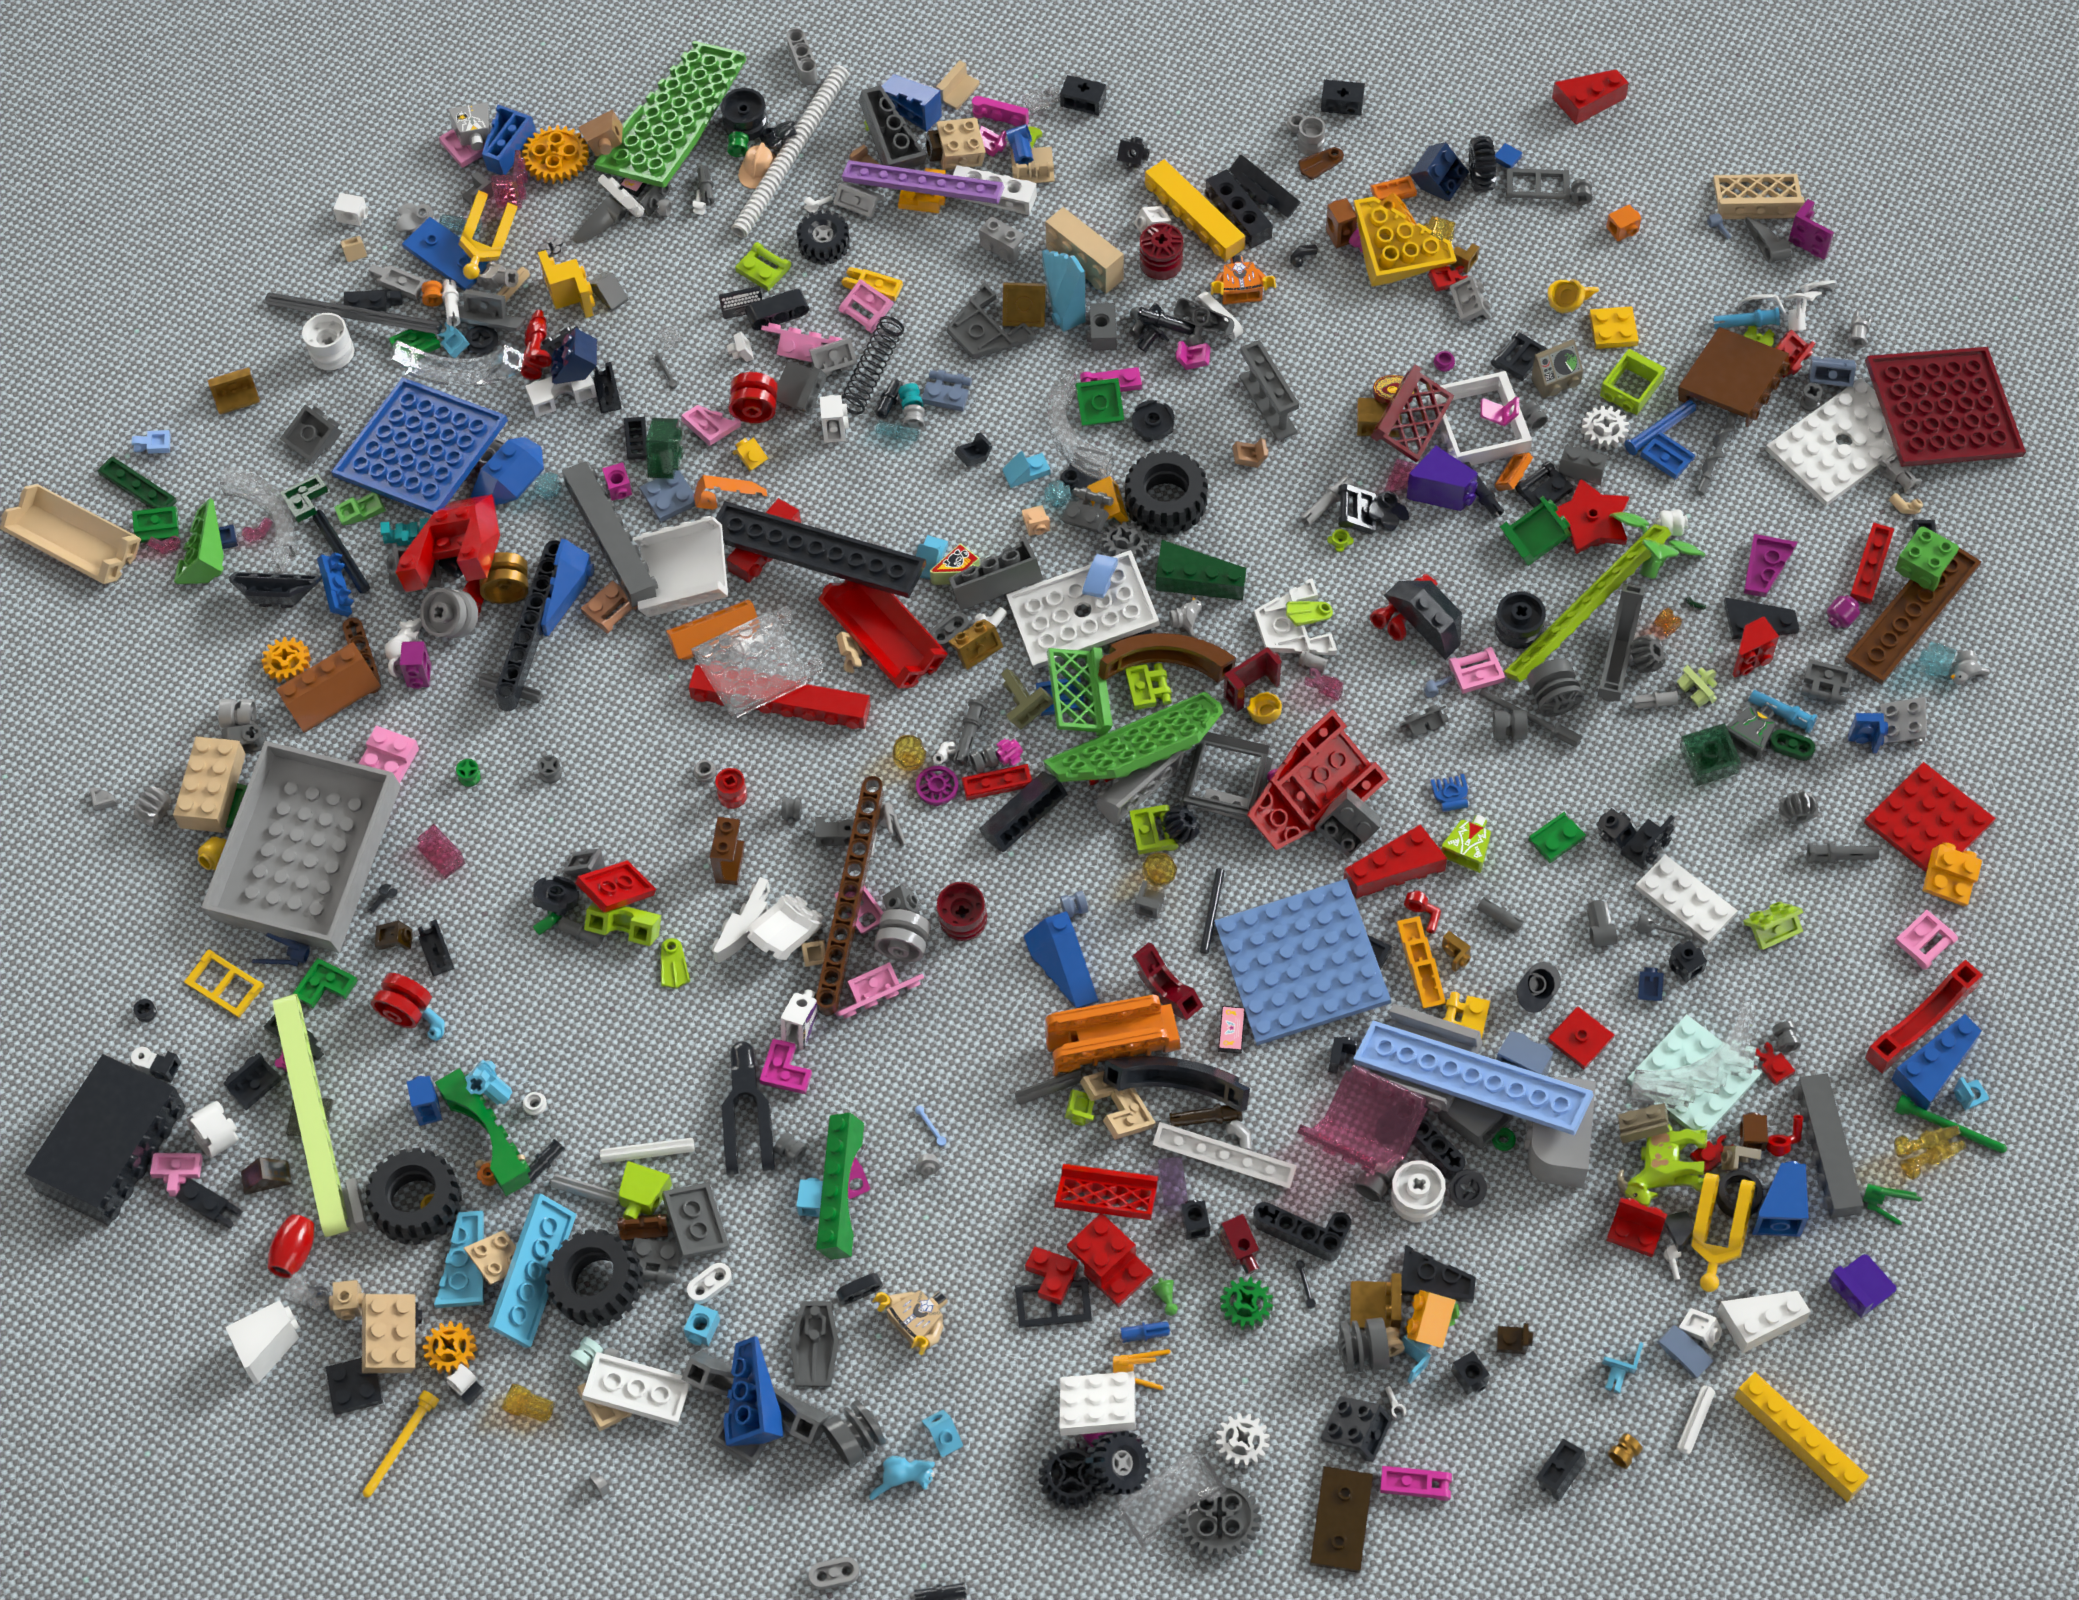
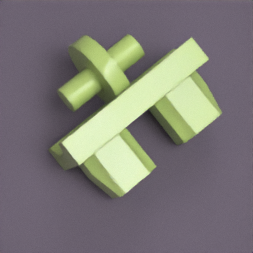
M1688 665L1683 668L1684 674L1678 679V686L1685 693L1694 685L1697 687L1698 690L1690 697L1698 707H1701L1708 701L1713 704L1717 698L1707 684L1712 688L1718 684L1714 680L1717 673L1713 669L1706 672L1704 668H1700L1698 670V673L1702 676L1700 678Z

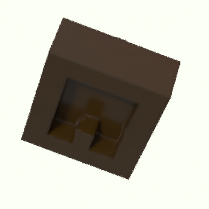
M397 920L376 926L375 947L377 949L384 950L395 946H401L405 950L411 949L413 939L412 928Z
M1523 1323V1327H1497L1496 1352L1526 1354L1528 1346H1532L1533 1331H1529V1323Z

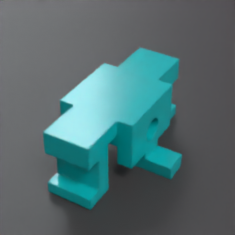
M420 518V527L418 522H410L409 524L397 523L395 524V530L391 529L389 522H380L384 544L410 545L429 518Z

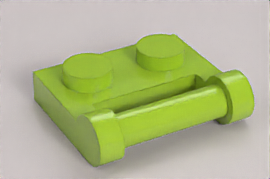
M756 242L752 246L751 251L735 266V270L769 292L788 272L791 262L787 259H781L766 250L761 243ZM759 255L777 265L778 268L775 270L757 259Z
M1168 805L1129 811L1138 855L1163 850L1174 851L1179 847L1173 838H1169L1166 832H1164L1165 840L1159 841L1154 817H1160L1162 823V816L1170 809Z

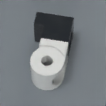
M139 1047L131 1055V1061L137 1070L170 1083L181 1065L177 1054L169 1051L164 1057L151 1053L146 1047Z
M462 1364L458 1365V1369L453 1375L446 1378L451 1392L468 1406L484 1391L483 1387L476 1381L475 1375Z

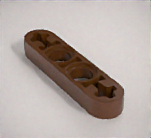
M354 617L345 620L342 626L347 644L352 642L354 644H365V647L359 651L365 660L371 662L369 667L381 685L362 622ZM352 626H355L357 636L353 637L351 631ZM381 687L377 688L369 694L378 692Z

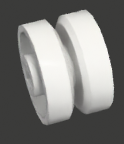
M1410 1161L1403 1164L1395 1172L1390 1192L1392 1207L1400 1217L1411 1222H1425L1432 1219L1440 1211L1443 1203L1445 1179L1441 1171L1431 1163Z

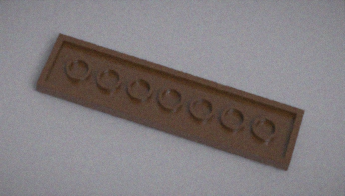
M1959 548L1957 554L1942 573L1939 584L1934 592L1928 588L1921 587L1917 582L1910 579L1848 653L1845 662L1880 685H1883L1977 571L1982 561Z

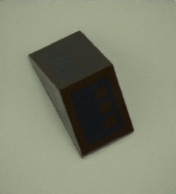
M259 1157L241 1171L245 1195L292 1184L289 1162L285 1160Z

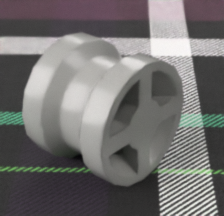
M919 405L906 406L903 409L905 417L903 419V427L910 431L921 430L924 427V408Z

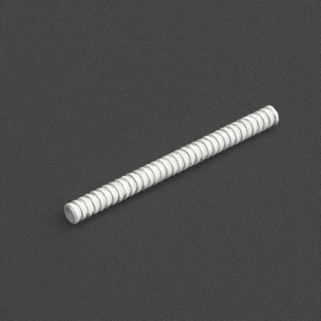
M833 66L819 88L818 93H816L809 107H807L795 126L797 135L788 137L731 226V230L738 237L746 238L797 159L796 157L799 156L805 143H807L814 129H816L837 96L840 88H842L849 77V72L843 66Z

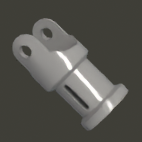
M1859 310L1853 313L1850 324L1851 335L1847 341L1849 346L1856 349L1864 348L1867 345L1866 333L1870 329L1871 316H1868L1866 320L1858 317Z

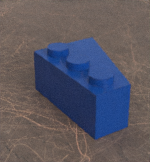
M893 74L882 85V88L895 105L898 114L927 132L942 117L940 90Z
M497 104V113L495 119L492 120V129L487 136L482 156L487 171L505 177L522 154V150H524L523 145L528 144L527 138H534L533 133H537L531 116Z

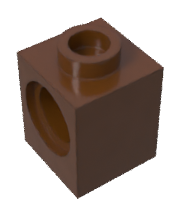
M1756 1112L1743 1114L1739 1123L1740 1146L1765 1151L1768 1144L1767 1115H1760Z

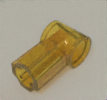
M511 1384L501 1408L515 1416L525 1415L547 1423L553 1414L555 1403L532 1394L530 1390L521 1385Z

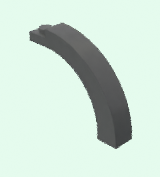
M1623 583L1597 697H1602L1603 700L1608 702L1620 701L1630 658V645L1634 640L1645 592L1643 587Z

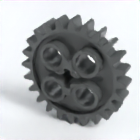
M1220 1478L1217 1480V1485H1213L1211 1480H1208V1487L1206 1488L1202 1484H1198L1199 1492L1191 1489L1192 1499L1184 1497V1504L1186 1506H1180V1512L1183 1515L1179 1516V1523H1182L1180 1530L1181 1533H1185V1542L1191 1541V1549L1199 1546V1555L1208 1551L1210 1559L1214 1553H1218L1220 1560H1222L1223 1553H1227L1230 1558H1232V1551L1234 1550L1242 1554L1241 1546L1250 1548L1248 1539L1256 1540L1254 1532L1260 1531L1258 1522H1261V1515L1257 1514L1260 1512L1259 1505H1254L1256 1503L1255 1496L1249 1497L1248 1488L1241 1492V1483L1232 1487L1231 1479L1227 1481L1226 1485H1222ZM1218 1499H1222V1539H1218ZM1210 1504L1213 1506V1508L1210 1510H1203L1202 1506ZM1230 1504L1238 1505V1508L1234 1510H1230L1226 1507ZM1231 1527L1239 1529L1238 1532L1233 1534L1228 1533L1227 1530ZM1205 1528L1213 1529V1532L1210 1534H1204L1201 1531Z

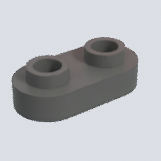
M961 612L952 613L930 631V634L942 648H946L950 645L949 640L969 628L968 617Z

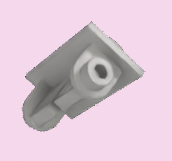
M1206 788L1204 795L1205 798L1247 807L1249 801L1248 798ZM1201 807V810L1243 821L1246 818Z

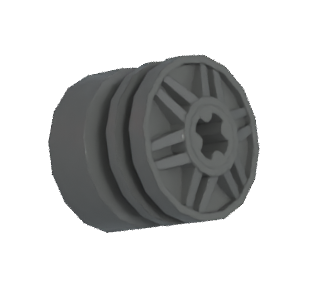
M1561 658L1546 661L1535 667L1527 675L1526 681L1532 694L1535 696V702L1543 716L1553 717L1565 714L1576 708L1584 700L1583 690L1580 688L1578 680L1575 679L1576 674L1567 659Z
M1382 1317L1365 1319L1364 1331H1360L1356 1320L1352 1321V1332L1349 1331L1347 1322H1340L1338 1348L1346 1374L1354 1372V1362H1356L1358 1372H1363L1365 1360H1368L1372 1371L1389 1369L1388 1339Z
M859 1400L851 1403L854 1413L848 1407L843 1409L846 1418L845 1422L837 1415H833L821 1424L831 1445L848 1467H852L864 1459L861 1446L864 1445L867 1450L874 1452L876 1449L873 1441L879 1447L886 1444L878 1421Z

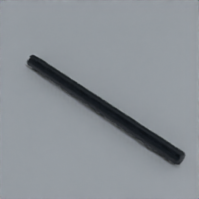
M271 292L267 293L265 297L266 304L319 314L333 313L342 318L440 334L442 330L441 322Z

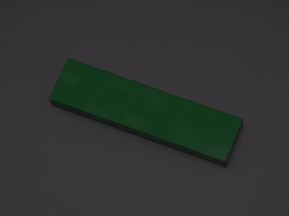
M113 456L97 470L100 476L150 509L172 507L177 502L176 497Z

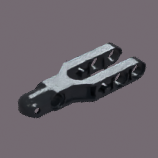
M740 1041L735 1043L730 1051L732 1090L721 1105L727 1175L739 1173L735 1108L739 1103V1097L742 1095L753 1096V1101L757 1104L762 1170L775 1171L769 1100L757 1088L753 1047L747 1042Z

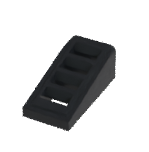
M645 416L624 418L627 460L649 458ZM642 427V430L629 431V428ZM631 435H642L640 438H630ZM643 442V445L630 446V443ZM644 449V453L631 454V450Z

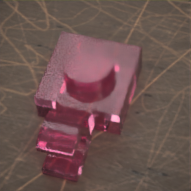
M1311 668L1309 674L1315 678L1305 677V685L1319 689L1318 693L1339 701L1343 694L1344 683L1335 677H1328L1324 674L1321 677L1319 670Z

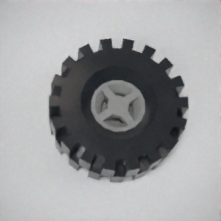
M818 210L816 215L811 212L809 213V218L803 217L802 223L799 222L797 229L798 248L801 255H804L807 261L812 259L814 264L820 261L821 265H825V261H829L832 264L835 258L838 261L841 260V254L845 256L847 249L850 247L849 229L845 219L842 216L839 218V214L836 212L831 215L829 210H826V213Z
M1129 1431L1107 1432L1106 1434H1100L1098 1436L1099 1439H1094L1091 1442L1094 1447L1088 1448L1087 1453L1091 1455L1090 1458H1086L1085 1463L1090 1464V1468L1086 1469L1087 1474H1092V1478L1089 1479L1091 1484L1098 1485L1095 1489L1103 1491L1105 1495H1127L1139 1491L1142 1488L1141 1484L1147 1482L1148 1479L1145 1477V1474H1150V1468H1147V1463H1151V1459L1146 1458V1453L1149 1452L1148 1448L1142 1447L1145 1442L1142 1439H1136L1138 1435L1129 1433Z

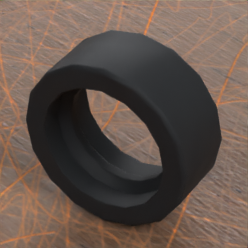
M1746 1170L1730 1171L1719 1182L1716 1196L1717 1205L1724 1214L1734 1218L1736 1205L1731 1203L1725 1196V1190L1730 1183H1741L1742 1180L1755 1182V1193L1750 1216L1757 1212L1763 1199L1764 1189L1761 1181L1754 1174Z

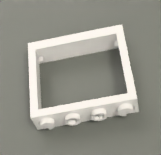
M1506 371L1441 385V387L1455 395L1453 400L1498 390L1503 406H1505L1515 397ZM1435 394L1437 404H1442L1446 401V398L1442 395ZM1428 398L1429 406L1432 405L1430 398ZM1514 405L1510 409L1509 416L1514 410ZM1520 407L1519 415L1510 422L1516 440L1461 453L1446 413L1438 425L1441 429L1442 443L1446 444L1448 448L1447 453L1462 463L1470 462L1471 466L1512 457L1514 454L1528 453L1531 450L1532 438Z

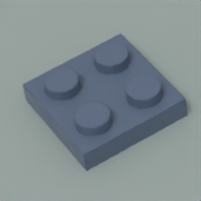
M679 469L640 486L642 495L660 523L695 507L694 493Z

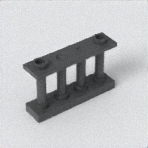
M1260 340L1240 347V353L1248 364L1250 371L1240 374L1239 378L1274 436L1280 441L1297 434V429L1290 420L1288 413L1299 409V402Z

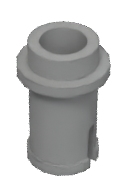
M1308 650L1307 652L1302 651L1298 663L1303 668L1307 666L1324 673L1328 659L1313 655Z

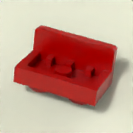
M1792 329L1784 335L1775 347L1789 353V363H1791L1787 375L1782 376L1783 378L1790 374L1795 375L1802 368L1801 362L1807 360L1812 355L1813 351L1811 349L1816 344L1813 340L1806 343Z

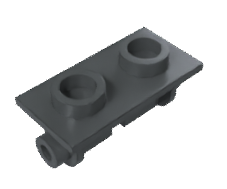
M670 183L665 188L650 184L646 189L647 193H643L636 201L644 208L647 216L650 217L655 208L658 207L656 203L661 199H665L673 188Z
M1437 704L1424 709L1425 714L1420 716L1417 715V712L1404 717L1405 722L1399 726L1406 725L1407 729L1404 730L1407 738H1415L1426 733L1427 730L1424 725L1426 723L1430 731L1445 726L1449 719L1446 713L1442 714L1441 710L1446 708V706L1438 708Z

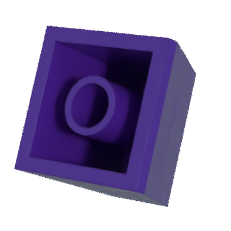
M1435 445L1409 473L1406 498L1412 501L1462 511L1467 505L1470 506L1476 498L1475 490L1478 486V473Z

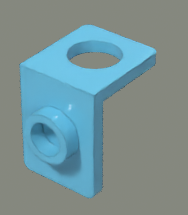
M1961 1077L1953 1090L1956 1099L1962 1104L1965 1111L1989 1100V1096L1979 1080L1967 1083ZM1970 1088L1979 1091V1099L1973 1100L1975 1096Z
M944 1410L922 1420L923 1425L930 1431L942 1457L963 1447L952 1418ZM937 1418H941L940 1420H938V1421H936V1422H932L933 1420H935V1419H937Z

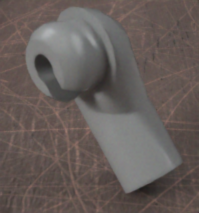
M1237 1120L1227 1123L1226 1132L1230 1135L1235 1134L1239 1138L1240 1148L1252 1151L1250 1130Z

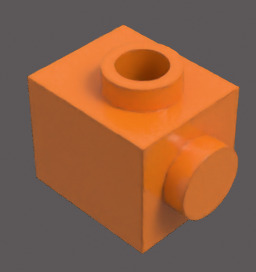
M1630 204L1608 214L1606 228L1617 241L1628 236L1632 237L1639 232L1641 216Z

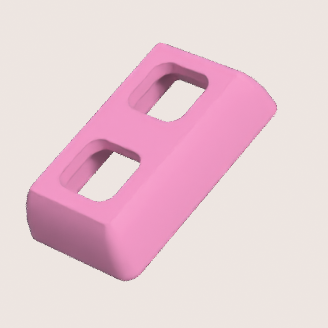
M864 886L862 895L864 903L860 906L856 921V928L861 934H866L879 926L881 915L884 913ZM848 892L845 894V896L848 898L854 897L856 895L855 892ZM866 913H872L876 921L864 927L859 918Z

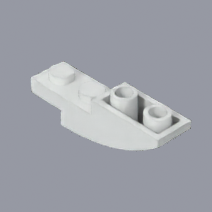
M760 877L757 884L752 885L749 892L750 898L747 904L744 903L742 905L739 915L732 913L729 920L726 919L721 930L722 934L719 939L714 941L712 946L715 962L720 963L726 960L750 941L747 937L749 934L745 932L746 929L768 910V904L765 902L770 892L767 879Z

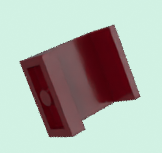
M1267 647L1224 674L1223 697L1236 712L1244 708L1245 688L1266 675L1275 687L1280 685L1282 664L1280 656L1276 652L1273 653Z

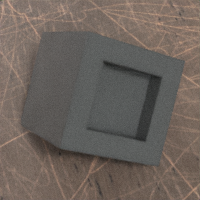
M478 171L471 175L474 186L462 194L463 199L471 206L478 190L488 194L487 200L494 196L491 182Z
M1143 880L1135 901V913L1157 919L1165 894L1148 889V881Z

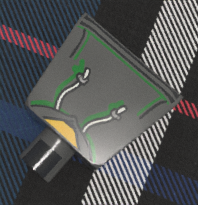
M1766 705L1762 706L1759 711L1752 707H1747L1725 727L1722 740L1730 745L1732 743L1733 747L1759 761L1776 725L1775 721L1770 719L1774 715V711Z

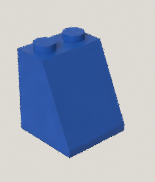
M1796 1161L1781 1163L1752 1228V1235L1801 1237L1809 1219L1806 1164H1799Z

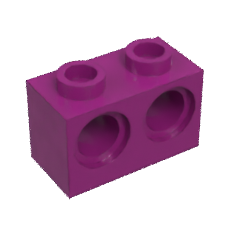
M424 641L402 642L400 667L407 687L414 689L430 687L431 661Z

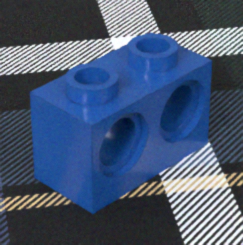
M417 1076L410 1081H406L411 1107L419 1126L443 1120L438 1095L431 1077Z

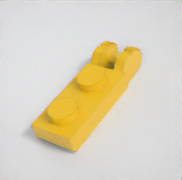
M854 267L847 269L846 273L849 277H844L841 281L844 287L852 290L861 279L894 302L903 287L902 280Z

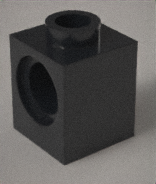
M1193 1199L1186 1201L1185 1204H1181V1218L1186 1240L1210 1236V1223L1205 1200ZM1192 1215H1198L1201 1217V1219L1198 1221H1192L1191 1219H1189V1217Z
M1474 1351L1453 1362L1451 1372L1467 1395L1472 1392L1477 1394L1488 1386L1490 1374ZM1473 1371L1478 1377L1471 1379L1465 1373Z

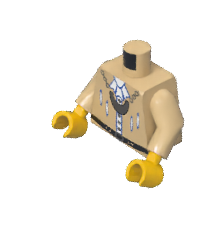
M922 1291L893 1295L879 1292L872 1302L880 1303L877 1310L882 1312L885 1307L888 1308L886 1311L890 1322L911 1344V1348L913 1349L914 1347L916 1351H919L920 1355H923L926 1349L939 1342L944 1327L943 1315L939 1310L948 1303L941 1292L938 1291L930 1299Z

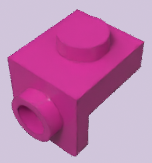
M981 126L979 129L985 152L994 157L998 151L1002 152L1005 148L1007 133L1003 131L999 136Z
M1183 341L1178 342V350L1175 353L1176 359L1185 370L1209 365L1211 347L1207 343L1187 347Z

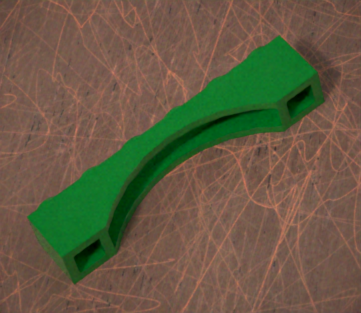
M458 1068L436 1081L435 1084L451 1111L472 1118L489 1134L492 1143L490 1169L497 1184L507 1197L531 1182L528 1175L531 1170L524 1159L520 1161L517 1157L520 1153L513 1142L508 1143L506 1140L509 1136L502 1124L497 1126L495 1123L497 1117L493 1110L485 1108L486 1100L483 1095L470 1094L466 1089L467 1081L465 1077L468 1074L464 1075L461 1069Z
M851 1112L829 1116L816 1250L830 1260L852 1257L854 1234L849 1215L848 1182L853 1160L863 1144L864 1122Z

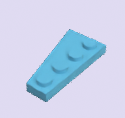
M483 1211L458 1212L451 1238L450 1251L445 1261V1270L443 1276H441L438 1296L434 1302L435 1308L484 1305V1276L464 1250V1247L484 1239Z

